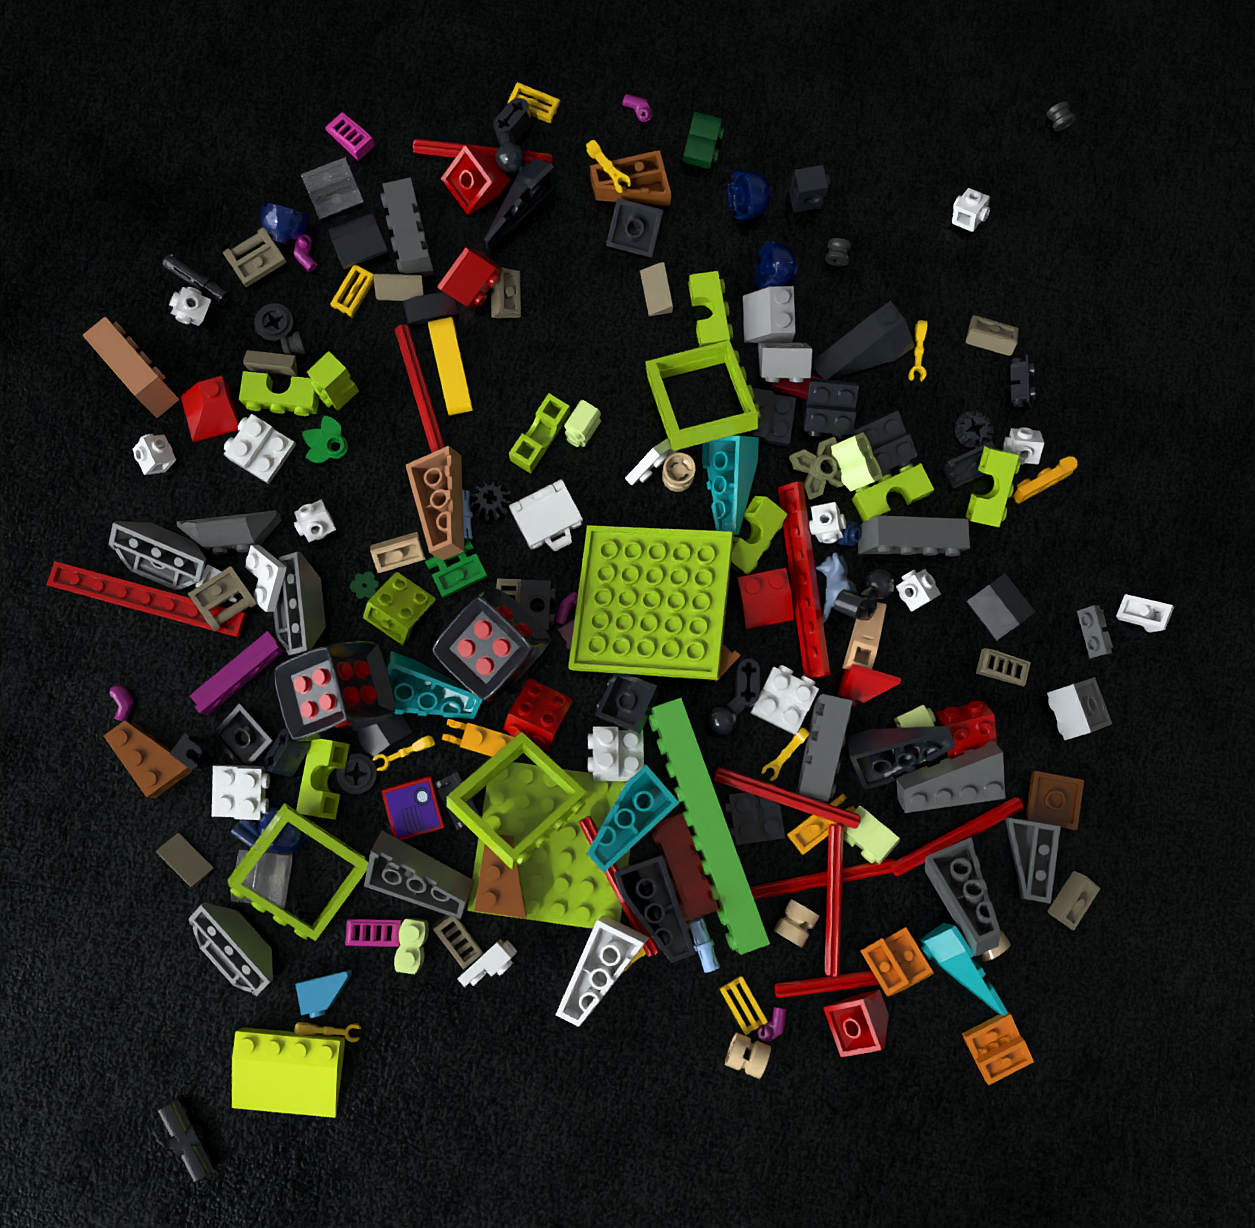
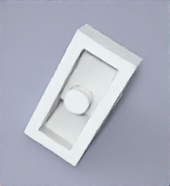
M1125 594L1116 617L1122 621L1142 625L1147 632L1161 631L1166 629L1174 607L1173 605Z

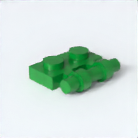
M470 540L464 542V552L445 560L434 556L425 561L429 570L436 566L440 569L439 572L432 574V577L443 598L487 577L477 554L468 558L465 552L473 549ZM457 556L459 557V562L449 567L446 566V561Z

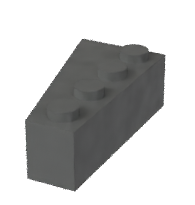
M411 177L384 183V193L380 195L384 208L388 207L389 210L386 220L389 230L393 229L394 233L391 241L394 252L398 251L399 259L396 262L399 273H404V275H421L422 278L435 275Z
M876 516L859 525L861 538L858 541V554L911 555L923 553V555L931 556L945 553L946 556H959L961 551L970 548L968 519Z
M825 694L815 699L809 728L810 734L807 737L796 793L821 802H828L829 798L834 797L836 783H833L835 773L838 774L841 759H839V756L845 744V731L851 714V700Z
M994 741L985 743L984 747L964 751L963 755L953 759L946 758L932 767L928 768L925 766L896 777L898 801L905 813L1005 799L1003 751Z
M381 831L370 853L364 886L461 919L469 901L474 880L390 834Z
M970 837L926 856L925 872L974 955L978 956L999 946L1001 932L987 893L985 880H983L978 857L973 848L974 844Z

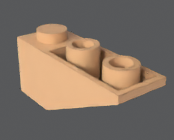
M877 602L876 611L870 620L856 619L842 668L846 669L851 664L869 669L873 668L879 646L886 604Z

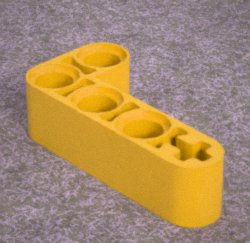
M453 317L429 321L428 326L448 414L450 416L473 411Z

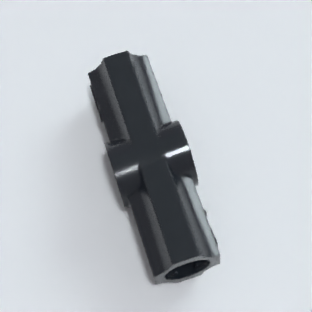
M181 1098L160 1109L158 1112L171 1135L169 1137L170 1145L174 1153L178 1157H182L193 1181L195 1182L214 1171L216 1166L204 1145L205 1137L203 1131L196 1122L192 1121Z

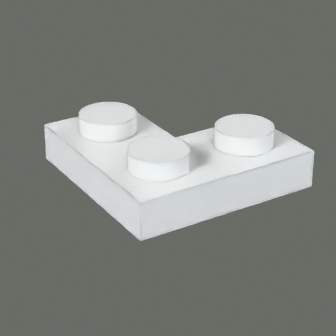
M669 439L664 440L652 448L625 479L631 485L639 480L643 483L653 474L651 469L654 466L657 468L670 455L677 453L678 450L672 451Z
M251 545L246 558L245 568L259 578L253 599L266 612H273L277 605L287 567L260 545Z

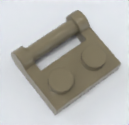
M264 227L257 230L258 233L233 249L229 250L228 248L223 251V254L245 287H248L286 263ZM263 241L265 242L263 246L254 250L253 252L241 258L240 260H236L237 257L246 253L247 251L259 245Z
M231 566L188 593L213 631L221 628L219 625L248 606L251 608L257 604ZM239 592L241 593L243 599L215 617L212 616L211 610Z

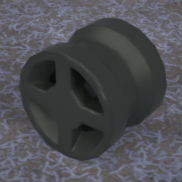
M1068 101L1055 105L1047 112L1048 118L1054 122L1053 128L1055 131L1067 128L1077 119L1075 114L1070 112Z
M841 238L830 239L827 246L829 253L826 254L825 261L834 266L847 265L849 263L848 252L852 246L851 242Z
M300 331L294 332L292 336H280L285 355L300 354L302 356L307 354Z

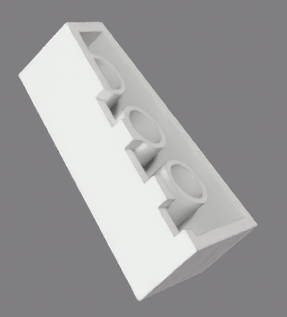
M605 915L600 917L596 921L556 1015L580 1026L650 937Z

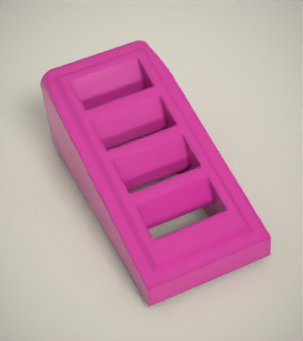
M344 113L339 114L325 127L358 161L375 146L373 138ZM341 122H344L345 124L336 131L335 128ZM350 127L351 129L342 136L341 134ZM355 132L356 135L348 141L347 139ZM359 138H361L362 140L356 146H354L353 144Z
M350 918L347 920L346 945L400 946L399 931L401 920ZM356 925H360L359 939H355ZM367 925H371L370 940H366ZM377 925H382L381 940H376ZM388 925L392 926V940H387Z

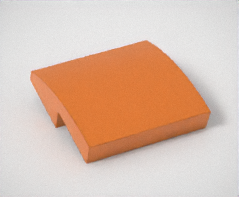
M906 927L885 940L882 938L861 950L887 997L934 974Z
M1009 1012L1004 1016L999 1014L962 1033L988 1085L1034 1062L1026 1042L1020 1036Z

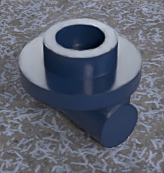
M845 520L844 538H839L837 544L854 546L861 538V529L857 522Z
M249 819L247 821L240 820L230 832L249 847H252L261 835L259 826Z

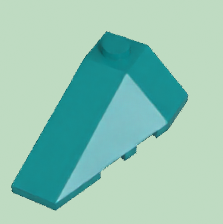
M728 436L702 443L703 468H706L709 481L706 483L708 490H711L714 502L711 507L716 531L733 532V535H739L758 463L759 437Z
M392 651L390 652L386 661V667L395 699V714L418 713L419 716L435 714L443 715V717L474 719L481 705V698L469 691L464 685L411 658Z
M644 765L626 782L587 851V855L603 873L679 804L677 799L647 765Z
M942 923L919 939L923 945L920 947V950L928 961L932 959L933 962L997 1013L1003 1016L1008 1013L989 982L984 983L983 978H985L986 974L982 967L970 959L974 954L955 925Z

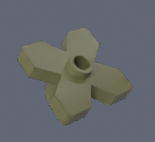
M835 437L820 442L816 455L806 450H801L789 456L795 470L808 473L803 483L804 494L807 500L823 495L826 482L837 488L844 485L841 479V468L832 457L831 446L837 444Z

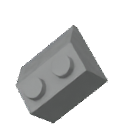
M794 286L767 287L743 296L744 343L792 342L795 335Z
M758 342L759 374L762 378H765V381L779 382L780 378H790L789 381L804 382V378H811L812 348L807 343Z
M1095 677L1047 693L1049 706L1055 713L1058 721L1057 728L1063 735L1064 740L1091 733L1112 724Z

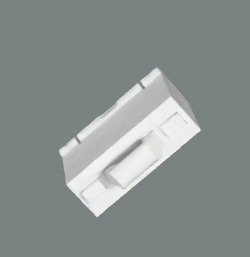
M562 479L519 500V502L517 501L509 505L510 511L531 550L546 543L553 551H557L572 543L570 530L583 524V519ZM565 533V536L553 542L551 541V539Z

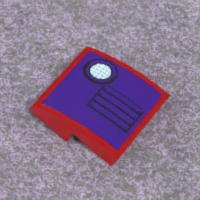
M431 775L382 789L385 808L395 838L403 840L444 828Z

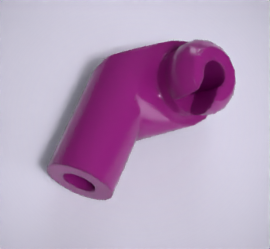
M625 94L623 106L633 108L637 117L642 122L649 121L652 111L647 100Z
M303 234L296 241L294 256L308 272H311L317 267V263L310 256L311 238Z
M572 592L560 602L554 621L561 624L566 623L571 608L573 606L577 607L578 592Z
M115 685L109 692L110 696L119 706L114 719L127 721L134 699L126 687Z
M774 1007L772 1020L758 1029L760 1040L769 1042L783 1033L787 1009Z

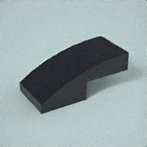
M445 292L418 296L403 302L408 325L424 324L433 319L456 318L458 315L456 300Z

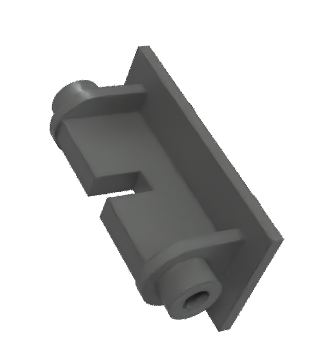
M1099 605L1077 611L1090 658L1111 654V648H1114L1109 632L1102 631V628L1107 627L1103 614L1104 611L1100 609Z

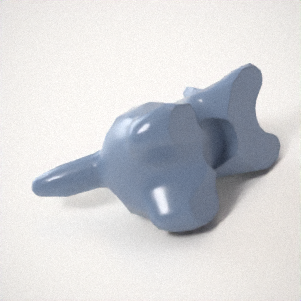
M837 552L832 557L828 556L821 565L815 567L816 570L823 572L827 577L826 602L822 611L823 623L828 619L831 609L834 607L835 599L841 590L846 589L858 592L856 585L847 579L848 567L844 557L839 556Z

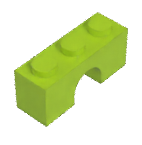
M718 271L690 275L688 285L692 306L704 305L713 314L708 319L697 321L696 331L699 348L732 339V325L727 324L726 316H729L728 302H723L722 296L725 293L724 280L719 279Z
M329 351L307 371L312 379L309 383L319 395L321 401L329 408L333 405L337 410H340L359 392L355 383L349 379L350 374L347 369Z
M243 371L239 400L247 409L252 411H260L261 408H265L279 414H283L285 411H293L296 415L309 416V413L317 414L319 395L309 383L312 380L311 378L292 376L288 390L281 394L272 393L273 381L268 374Z
M548 394L537 410L536 418L529 431L525 435L521 434L509 452L511 462L532 473L569 417L570 406L553 395Z
M984 446L978 470L992 475L994 486L988 494H971L965 516L972 522L1000 527L1001 521L1005 520L1007 514V507H1005L1007 498H1010L1013 493V476L1018 473L1020 468L1018 454Z
M912 464L900 469V474L892 477L891 474H888L877 480L878 484L872 487L867 484L856 490L857 494L851 500L862 522L864 523L876 516L887 515L890 511L886 501L887 493L896 492L901 494L907 505L929 496L934 491V488L921 464L915 467Z
M755 496L744 513V518L751 525L750 537L746 541L739 537H733L730 568L737 573L749 575L756 568L758 559L769 548L771 539L784 524L787 513L768 497Z
M324 739L311 741L304 767L297 812L309 816L336 819L340 794L332 793L328 788L327 781L329 774L334 769H345L350 744Z

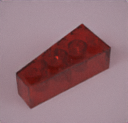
M683 813L659 821L654 826L655 830L651 831L655 844H661L666 868L670 869L673 877L670 879L675 893L679 894L681 900L679 906L683 918L687 917L688 922L718 912L719 908L716 901H713L711 887L708 879L704 876L702 863L694 849L695 845Z

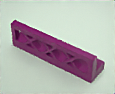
M270 632L264 633L190 695L197 704L195 707L197 711L201 714L209 715L285 650Z

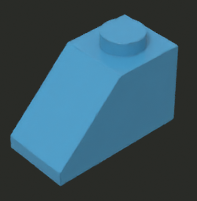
M351 970L295 984L301 1015L309 1014L310 1018L326 1014L325 1010L334 1004L351 977Z

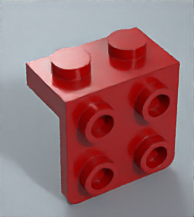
M529 679L512 706L503 730L515 737L523 732L535 745L548 751L572 703V699L533 679Z
M973 701L968 705L947 707L942 711L936 712L937 722L940 726H949L956 745L955 748L947 751L948 758L953 759L963 755L964 751L972 748L976 750L984 747L985 743L994 741L997 744L994 713L984 701Z

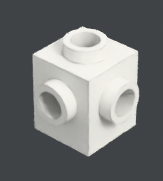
M968 188L962 196L959 195L954 203L952 223L973 232L981 221H985L989 215L990 208L988 203L990 196Z
M183 287L179 293L174 292L169 304L173 306L171 314L175 315L176 319L182 323L190 324L191 322L199 326L203 322L211 299L202 296V293L195 288Z
M1011 428L1009 437H1006L1004 440L1003 450L1018 454L1020 464H1038L1044 446L1041 432L1029 428Z
M147 434L141 437L138 444L133 448L135 459L139 462L144 475L166 472L176 461L172 447L165 435L154 436L153 434Z
M322 499L312 504H306L295 512L297 522L294 525L299 535H305L308 542L322 539L328 533L336 530L332 517Z
M836 502L811 507L813 520L809 521L810 531L812 535H816L819 542L833 543L839 538H844L843 529H846L844 514L840 515Z
M926 569L918 573L912 570L902 577L903 582L896 586L901 599L906 602L911 612L941 594L935 585L933 577L927 573Z

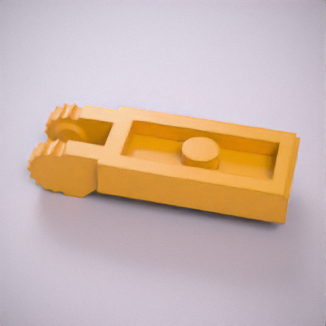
M1073 456L1063 458L1053 470L1048 467L1037 475L1038 478L1032 481L1030 479L1022 481L1017 485L1018 489L1014 493L1013 498L1017 503H1021L1058 483L1076 469L1078 465L1077 459Z
M448 719L447 725L455 729L465 730L462 739L450 734H443L442 740L458 744L461 748L493 757L515 737L470 723L464 724Z
M842 793L829 804L833 806L840 805L844 802L846 796ZM853 806L846 808L845 810L854 813L856 809ZM811 815L786 835L803 855L829 835V825L836 822Z

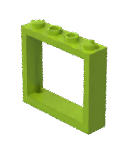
M730 340L646 361L647 377L672 451L758 429V418H761L759 405L753 403L754 394L751 385H746L747 376L743 366H739L740 358L738 351H733ZM725 363L744 413L679 430L662 379Z
M521 732L447 796V807L505 864L513 869L518 863L526 862L531 856L530 852L536 847L541 848L550 838L549 835L554 830L560 831L568 822L567 818L573 813L577 815L580 812V809L586 804L587 792ZM524 752L571 797L513 849L466 802Z
M284 803L229 877L228 883L231 887L230 891L235 896L241 899L244 896L253 901L252 905L257 910L263 913L266 910L274 914L273 919L281 925L286 926L288 923L295 928L294 932L303 939L310 937L316 941L367 871L369 860ZM287 821L355 866L312 926L243 883Z

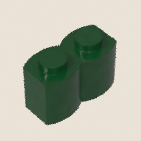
M694 112L682 163L710 169L711 162L716 163L719 149L715 148L716 142L722 141L725 128L721 126V118Z

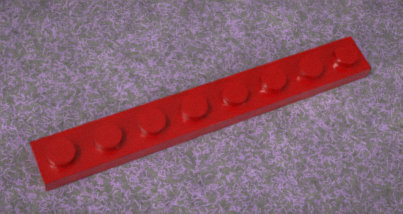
M794 482L778 487L780 507L787 513L783 529L804 677L814 679L829 676L830 668L803 482Z
M54 561L47 582L48 586L213 631L191 598ZM218 606L211 610L210 613L215 617L227 608ZM239 612L219 625L221 628L216 630V632L239 638L247 614Z

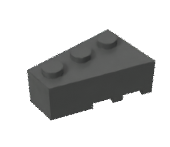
M1006 818L1005 821L1021 898L1051 903L1060 826Z

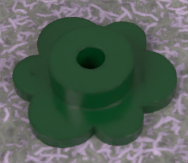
M365 572L363 575L360 573L356 574L355 581H352L350 584V589L356 593L359 599L364 597L370 599L376 593L375 589L379 587V583L375 580L372 572Z

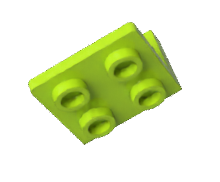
M396 572L368 600L363 618L401 645H404L409 639L415 623L434 604L436 599Z

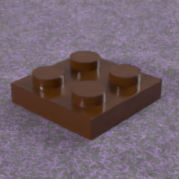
M1032 771L1025 821L1077 830L1084 780Z

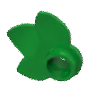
M323 417L321 429H311L303 432L304 440L311 448L306 458L312 462L323 463L329 458L339 459L348 451V443L342 436V428L331 417ZM340 444L339 450H332L333 445Z

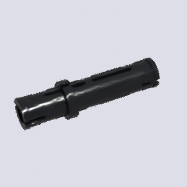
M169 254L164 259L163 266L166 269H169L196 287L202 295H208L220 305H224L229 300L230 292L215 284L211 277L203 276L173 254Z

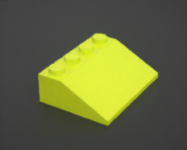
M245 1027L237 1030L232 1056V1108L335 1118L345 1037L320 1034L296 1035L294 1032Z

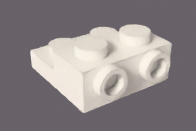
M251 414L249 418L244 417L238 425V430L240 431L235 439L231 437L225 443L224 449L226 452L224 455L269 484L296 444L274 430L272 426Z
M780 665L779 668L773 667L751 713L796 735L819 688L814 687L815 681L804 676L800 680L792 676L793 671Z
M593 727V734H588V749H593V757H588V772H593V781H628L644 766L643 730L641 734H637L630 730L618 731V727Z
M214 765L212 816L260 820L265 817L269 809V800L265 798V790L269 787L270 776L269 773H266L264 766Z
M500 939L466 970L458 980L465 987L469 982L474 986L487 972L490 976L496 972L500 976L513 963L510 959L516 954L517 950L508 940L504 943Z

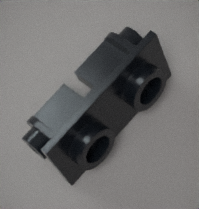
M1026 355V361H1022L1021 358H1015L1010 364L1011 382L1020 381V384L1011 385V402L1014 403V407H1022L1027 402L1029 407L1033 408L1032 400L1037 398L1036 386H1032V377L1036 376L1035 362H1031L1029 356Z

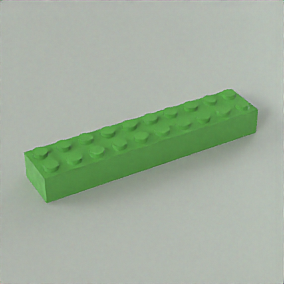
M679 698L653 707L651 710L652 715L648 717L653 732L658 731L660 739H657V745L661 755L666 754L669 763H666L665 767L669 778H674L677 787L674 788V793L677 801L684 804L686 811L682 812L685 824L693 829L694 835L691 836L694 849L695 851L700 850L703 857L699 863L703 874L710 877L712 884H709L708 888L711 897L719 902L720 908L716 910L720 922L728 927L729 933H726L725 936L729 947L741 955L769 945L768 937L683 701Z

